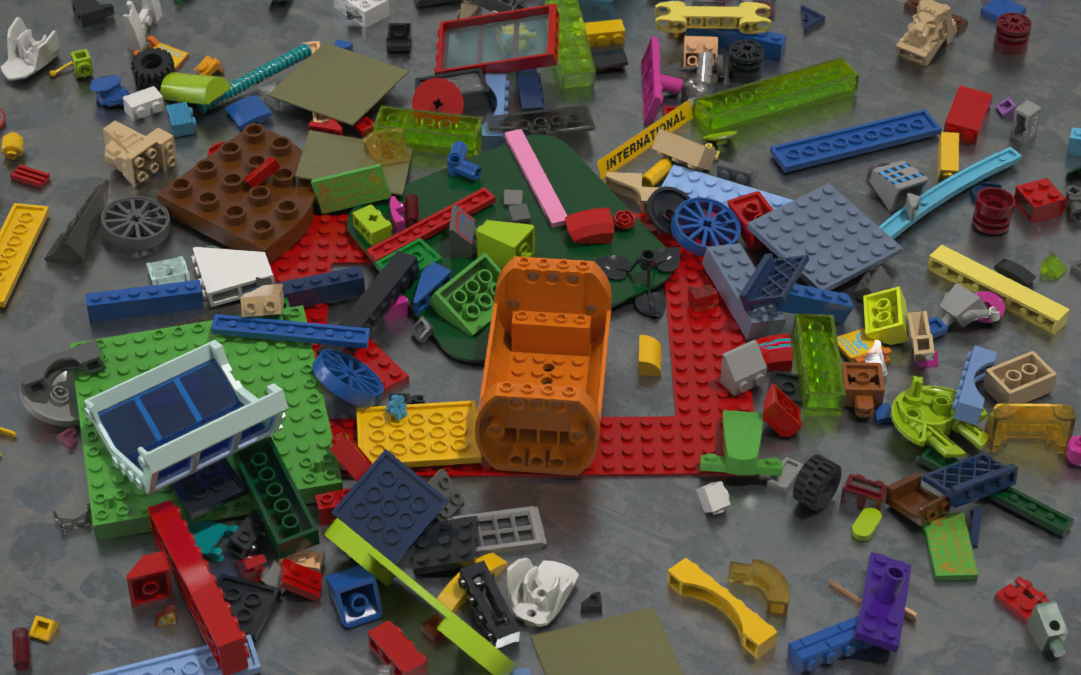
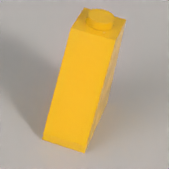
M941 132L937 146L938 178L947 179L959 171V133Z

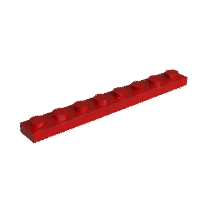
M484 187L368 248L367 255L376 262L418 238L424 241L450 227L453 205H457L471 216L495 203L496 197Z

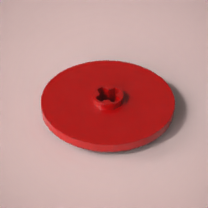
M433 78L423 82L416 89L412 98V109L416 119L429 129H447L459 120L463 112L464 101L460 90L454 83L443 78ZM437 99H440V103H442L443 106H439V108L436 109L435 105H433V102H436Z

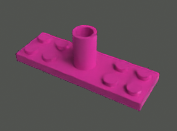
M654 36L651 37L641 60L643 121L649 125L652 119H655L657 116L658 106L662 105L663 96L661 93L666 92L678 96L683 84V80L680 78L660 74L661 55H659L661 46L658 43V37Z

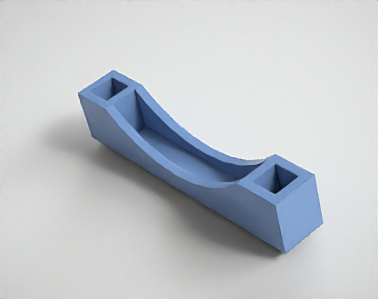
M486 73L485 76L490 90L489 100L495 106L496 111L482 125V149H494L506 143L505 132H507V122L504 121H508L509 80H506V73Z
M974 345L973 352H968L952 410L955 411L953 419L973 425L978 424L985 399L978 392L975 383L984 379L986 369L993 367L997 355L996 351Z

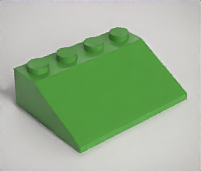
M485 252L437 290L428 300V303L442 318L470 336H473L492 319L496 283L501 269Z

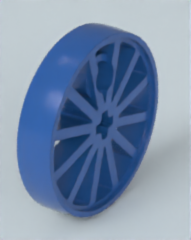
M696 197L682 202L671 220V231L676 241L687 251L704 257L706 249L709 247L705 246L707 241L710 242L711 246H720L718 241L723 245L737 244L740 237L741 226L735 213L725 204L710 198ZM702 209L707 210L706 216H705V214H704V212H703ZM711 212L716 213L713 218H711ZM684 233L692 234L689 237H687ZM698 239L701 241V244L694 242V240Z
M325 349L312 364L314 374L328 390L354 405L372 407L377 404L384 391L383 384L374 371L357 358L345 352Z

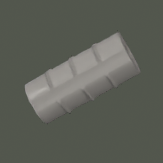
M701 52L699 53L696 79L705 82L710 88L713 54Z

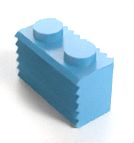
M187 102L167 105V116L174 138L194 134V128H197L195 117L193 118L192 108H188Z

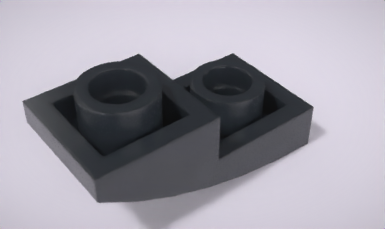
M1002 259L993 267L999 274L1007 278L1012 277L1015 282L1025 287L1037 278L1023 266L1008 259Z

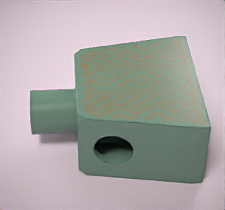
M1053 600L1035 605L1026 625L1028 631L1040 651L1052 650L1055 657L1064 655L1067 651L1063 643L1067 637L1068 630L1056 601Z

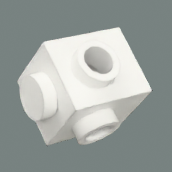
M722 481L712 482L696 489L704 513L712 512L715 515L725 511L724 507L730 505L729 493L724 488Z

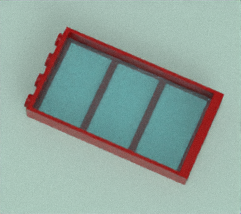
M556 3L440 22V28L437 30L439 41L436 42L438 54L435 55L437 67L434 68L435 75L481 67L483 75L486 76V73H510L558 65L560 13Z

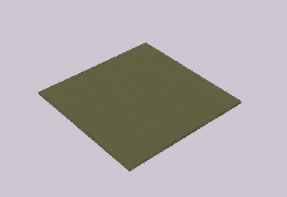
M324 43L270 91L267 96L353 126L406 76L409 70Z
M309 130L295 177L313 180L381 163L391 194L403 196L413 148Z
M654 607L531 636L545 675H684Z

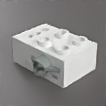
M334 0L335 9L346 15L348 20H353L364 28L390 16L389 0Z

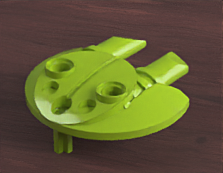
M913 376L910 389L900 393L893 401L891 419L896 429L908 440L919 446H924L925 444L932 446L945 458L966 456L965 451L946 437L952 430L960 433L980 450L988 441L989 435L977 425L953 419L955 411L952 410L957 393L956 390L940 386H922L923 377ZM982 408L978 423L987 417L988 413L984 408Z

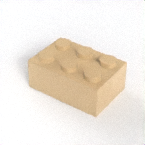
M659 129L652 149L657 150L656 154L702 172L703 169L710 171L717 150Z
M1034 351L986 369L983 387L1007 411L1053 392L1057 373Z

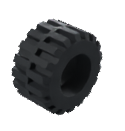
M161 48L144 49L142 52H138L137 56H134L131 61L135 84L140 89L143 88V90L154 86L158 91H161V84L165 76L176 72L170 52H167L165 49L161 50Z
M819 454L812 456L803 465L796 477L793 487L794 500L815 511L823 509L831 501L838 489L842 475L841 466Z

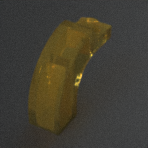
M754 558L752 559V564L730 561L728 582L752 585L759 588L767 597L766 614L787 617L790 588L785 576L776 567Z

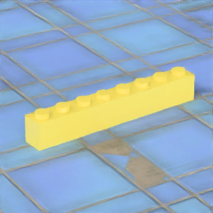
M941 245L929 255L927 270L955 284L959 283L974 294L988 291L998 295L1005 304V310L1055 335L1067 324L1070 309L960 253Z

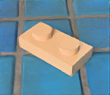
M303 550L285 558L320 573L325 561V553ZM285 558L279 559V563L281 564Z

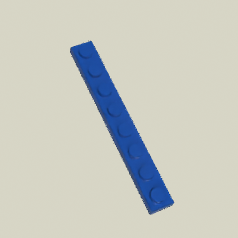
M215 314L211 327L212 334L367 348L370 337V328Z

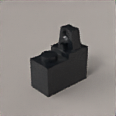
M71 0L73 12L82 28L105 23L104 18L114 15L112 3L99 4L96 0Z

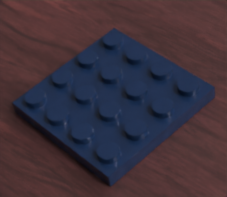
M385 449L331 513L394 565H397L448 505L449 500Z

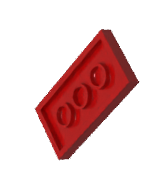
M370 338L367 348H358L357 352H354L352 355L367 365L380 378L384 387L382 395L409 382V375Z

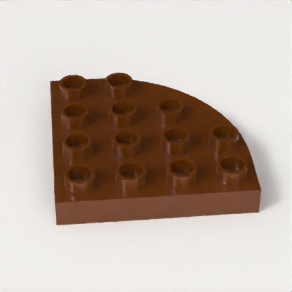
M256 123L247 125L242 132L230 141L221 144L219 149L205 159L198 161L192 169L181 177L172 180L170 185L156 194L157 201L166 207L170 217L234 250L265 252L269 265L296 244L308 231L314 220L313 205H318V200L311 184L312 180L295 177L303 151L292 143L290 138L280 136L264 128L263 125ZM269 157L275 158L281 168L261 184L251 188L244 181L248 174Z

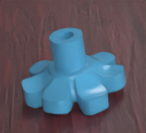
M392 395V400L386 406V411L395 416L396 420H401L407 416V411L404 410L407 409L406 403H403L405 398L402 395Z

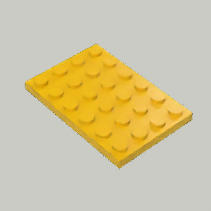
M476 400L407 404V409H404L407 411V416L401 420H396L395 416L388 413L386 406L356 408L358 446L372 463L375 462L385 449L407 467L482 463L481 453L475 438Z

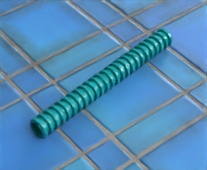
M303 43L298 48L295 47L293 50L291 49L276 59L263 64V66L261 65L259 68L251 70L250 73L248 72L246 75L238 77L237 80L234 79L232 82H229L231 86L229 91L208 105L197 104L198 108L205 113L211 107L214 108L216 105L218 106L220 103L229 100V98L237 96L238 93L241 94L242 91L250 89L251 86L258 85L264 79L267 80L269 77L271 78L273 75L282 72V70L284 71L286 68L294 66L299 61L307 59L312 55L310 46L307 43Z

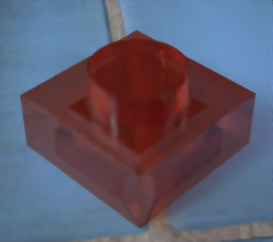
M437 613L421 623V630L435 642L445 636L437 629L444 619Z

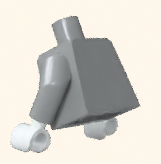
M956 283L950 292L944 294L940 304V308L945 314L940 320L948 328L953 322L961 327H965L977 319L988 318L990 321H998L1000 319V312L995 307H990L988 310L979 296L959 283Z

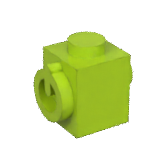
M83 49L70 52L76 77L93 75L92 62L88 50Z

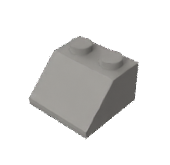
M755 340L722 355L720 383L733 396L744 393L766 382L767 366Z

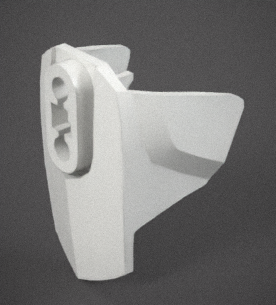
M16 17L8 29V61L1 66L2 73L9 81L24 79L51 62L60 53L59 49L61 46L57 31L53 30L48 38L46 35H43L41 41H35L32 37L31 29H27L22 19Z
M529 558L515 561L507 569L508 599L512 605L515 617L522 620L529 627L548 625L561 610L579 577L577 571L570 566L555 561H543L539 567L533 566Z

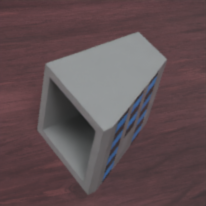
M902 160L873 169L869 182L888 210L892 212L906 206L908 193L917 196L922 195L929 179Z

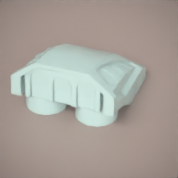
M183 256L146 263L153 285L190 281L189 271Z

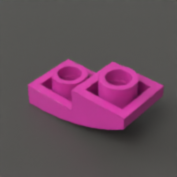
M392 196L390 199L391 223L394 232L397 234L403 231V226L405 225V220L402 216L404 207L395 196Z

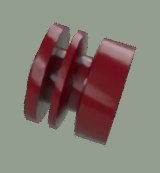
M1014 12L1000 15L996 24L994 48L1002 54L1011 56L1025 53L1029 43L1032 26L1031 20L1025 15Z
M989 187L979 191L972 217L973 226L987 234L998 235L1005 233L1009 229L1012 218L1011 215L1015 205L1014 196L1000 188Z

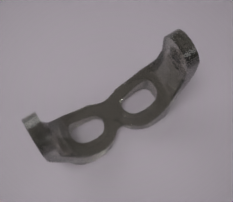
M90 503L87 504V512L76 519L60 518L56 510L53 511L55 523L60 527V530L69 531L75 525L80 528L89 526L92 518Z

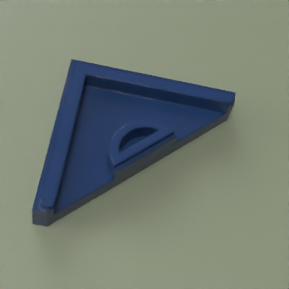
M801 5L800 12L803 30L806 34L825 22V16L805 5Z
M972 506L973 516L970 519L971 545L978 546L982 507Z

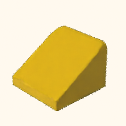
M36 615L29 636L49 642L60 623Z

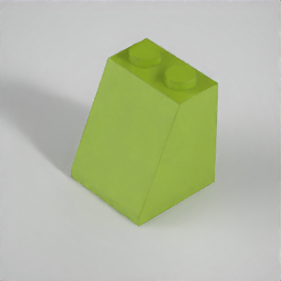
M487 220L476 230L477 258L486 252L501 269L515 256L532 257L535 253V226Z

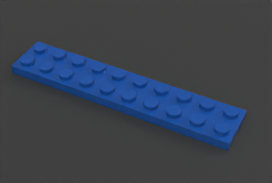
M923 109L771 146L770 153L786 173L940 135L942 128L927 110Z

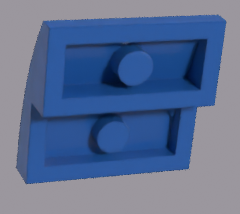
M257 95L243 98L225 108L242 130L247 125L253 124L256 121L258 124H262L273 116V113Z

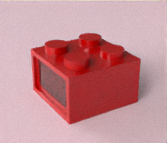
M1048 178L1016 186L1014 194L1015 206L1031 224L1063 216L1066 198Z

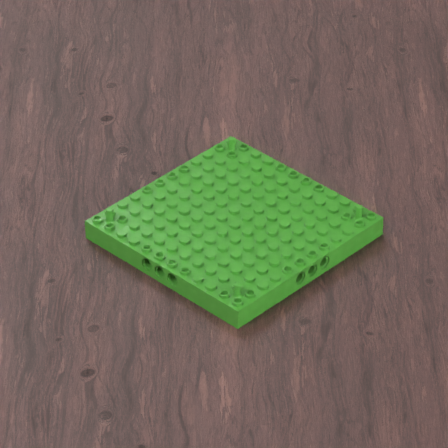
M303 305L284 308L282 314L250 316L253 318L307 322ZM213 320L96 339L103 351L106 368L87 375L82 370L73 369L96 541L152 532L147 507L170 499L175 507H179L182 514L181 519H185L187 524L248 515L253 509L256 511L247 492L246 495L194 519H190L169 486L150 495L143 489L139 490L136 483L130 481L128 475L124 476L121 469L114 466L109 450L92 420H89L84 412L86 408L84 400L213 340L223 345L228 363L232 368L230 373L235 381L239 380L242 387L258 399L269 394L267 386L273 383L283 390L288 405V411L284 412L286 415L285 422L281 423L283 426L281 431L269 437L272 438L305 504L315 503V495L343 490L338 459L330 450L332 432L321 383L312 368V364L315 361L312 343L212 334ZM91 340L70 343V348L76 347ZM213 365L187 376L199 375L205 392L191 399L203 420L236 405ZM172 383V384H170V385H168V386H166V387H163V388H167V387H171V386H175V385ZM185 403L161 410L147 411L163 439L196 424ZM123 406L99 417L114 445L125 457L138 452L137 448L139 447L146 448L156 443L139 411L127 410ZM259 424L242 431L239 444L267 430ZM233 436L226 439L230 444H232ZM217 443L201 451L200 455L219 447L222 453L227 450ZM233 455L225 457L240 478L234 466ZM138 459L132 461V463L143 472V468L141 467ZM179 463L159 471L157 484L165 481L162 475L163 471L179 465Z

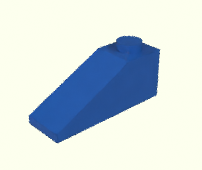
M432 262L423 269L413 301L415 316L424 311L430 305L428 300L432 295L451 280V270L435 262Z

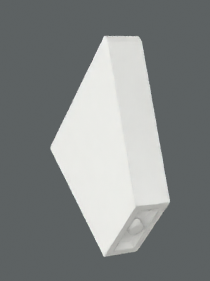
M204 247L193 248L194 255L191 256L193 265L199 278L198 280H200L201 289H204L202 290L205 301L209 300L211 307L239 300L240 297L249 293V288L255 287L256 277L271 278L272 284L275 283L265 252Z

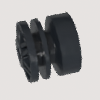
M740 40L730 46L728 75L733 81L749 84L761 79L764 61L763 46L752 40Z

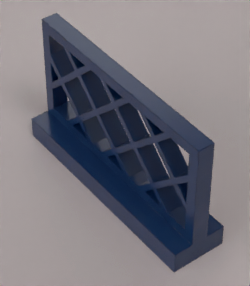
M772 253L765 254L739 295L745 312L753 311L757 304L785 301L808 263V255L774 259Z
M982 452L922 475V481L949 497L950 505L957 508L1016 485L1018 466L1013 463L1005 466Z

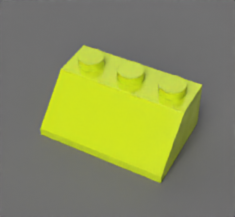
M900 286L864 295L866 336L889 345L909 341L907 306Z

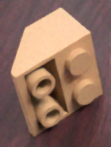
M685 36L683 67L698 66L699 53L701 52L712 53L713 65H716L718 37Z

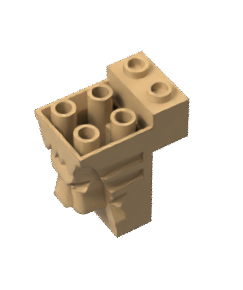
M919 0L917 14L913 15V22L909 24L908 31L896 45L897 54L927 67L941 44L948 46L957 33V24L952 19L951 7L934 0Z
M116 120L103 128L105 162L115 165L134 187L158 170L166 172L177 164L174 136L160 128L155 129L147 136Z

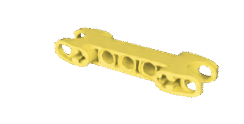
M669 1L655 5V15L658 16L655 19V28L659 31L682 33L687 28L739 29L743 34H757L771 30V20L767 18L770 16V7L766 4L743 2L738 7L686 6L681 1ZM664 7V8H666L668 11H667V12H659L658 10H659L660 8ZM760 9L766 10V13L759 14L757 12ZM661 21L668 22L666 26H660L658 23ZM758 23H767L768 25L762 28L758 26Z

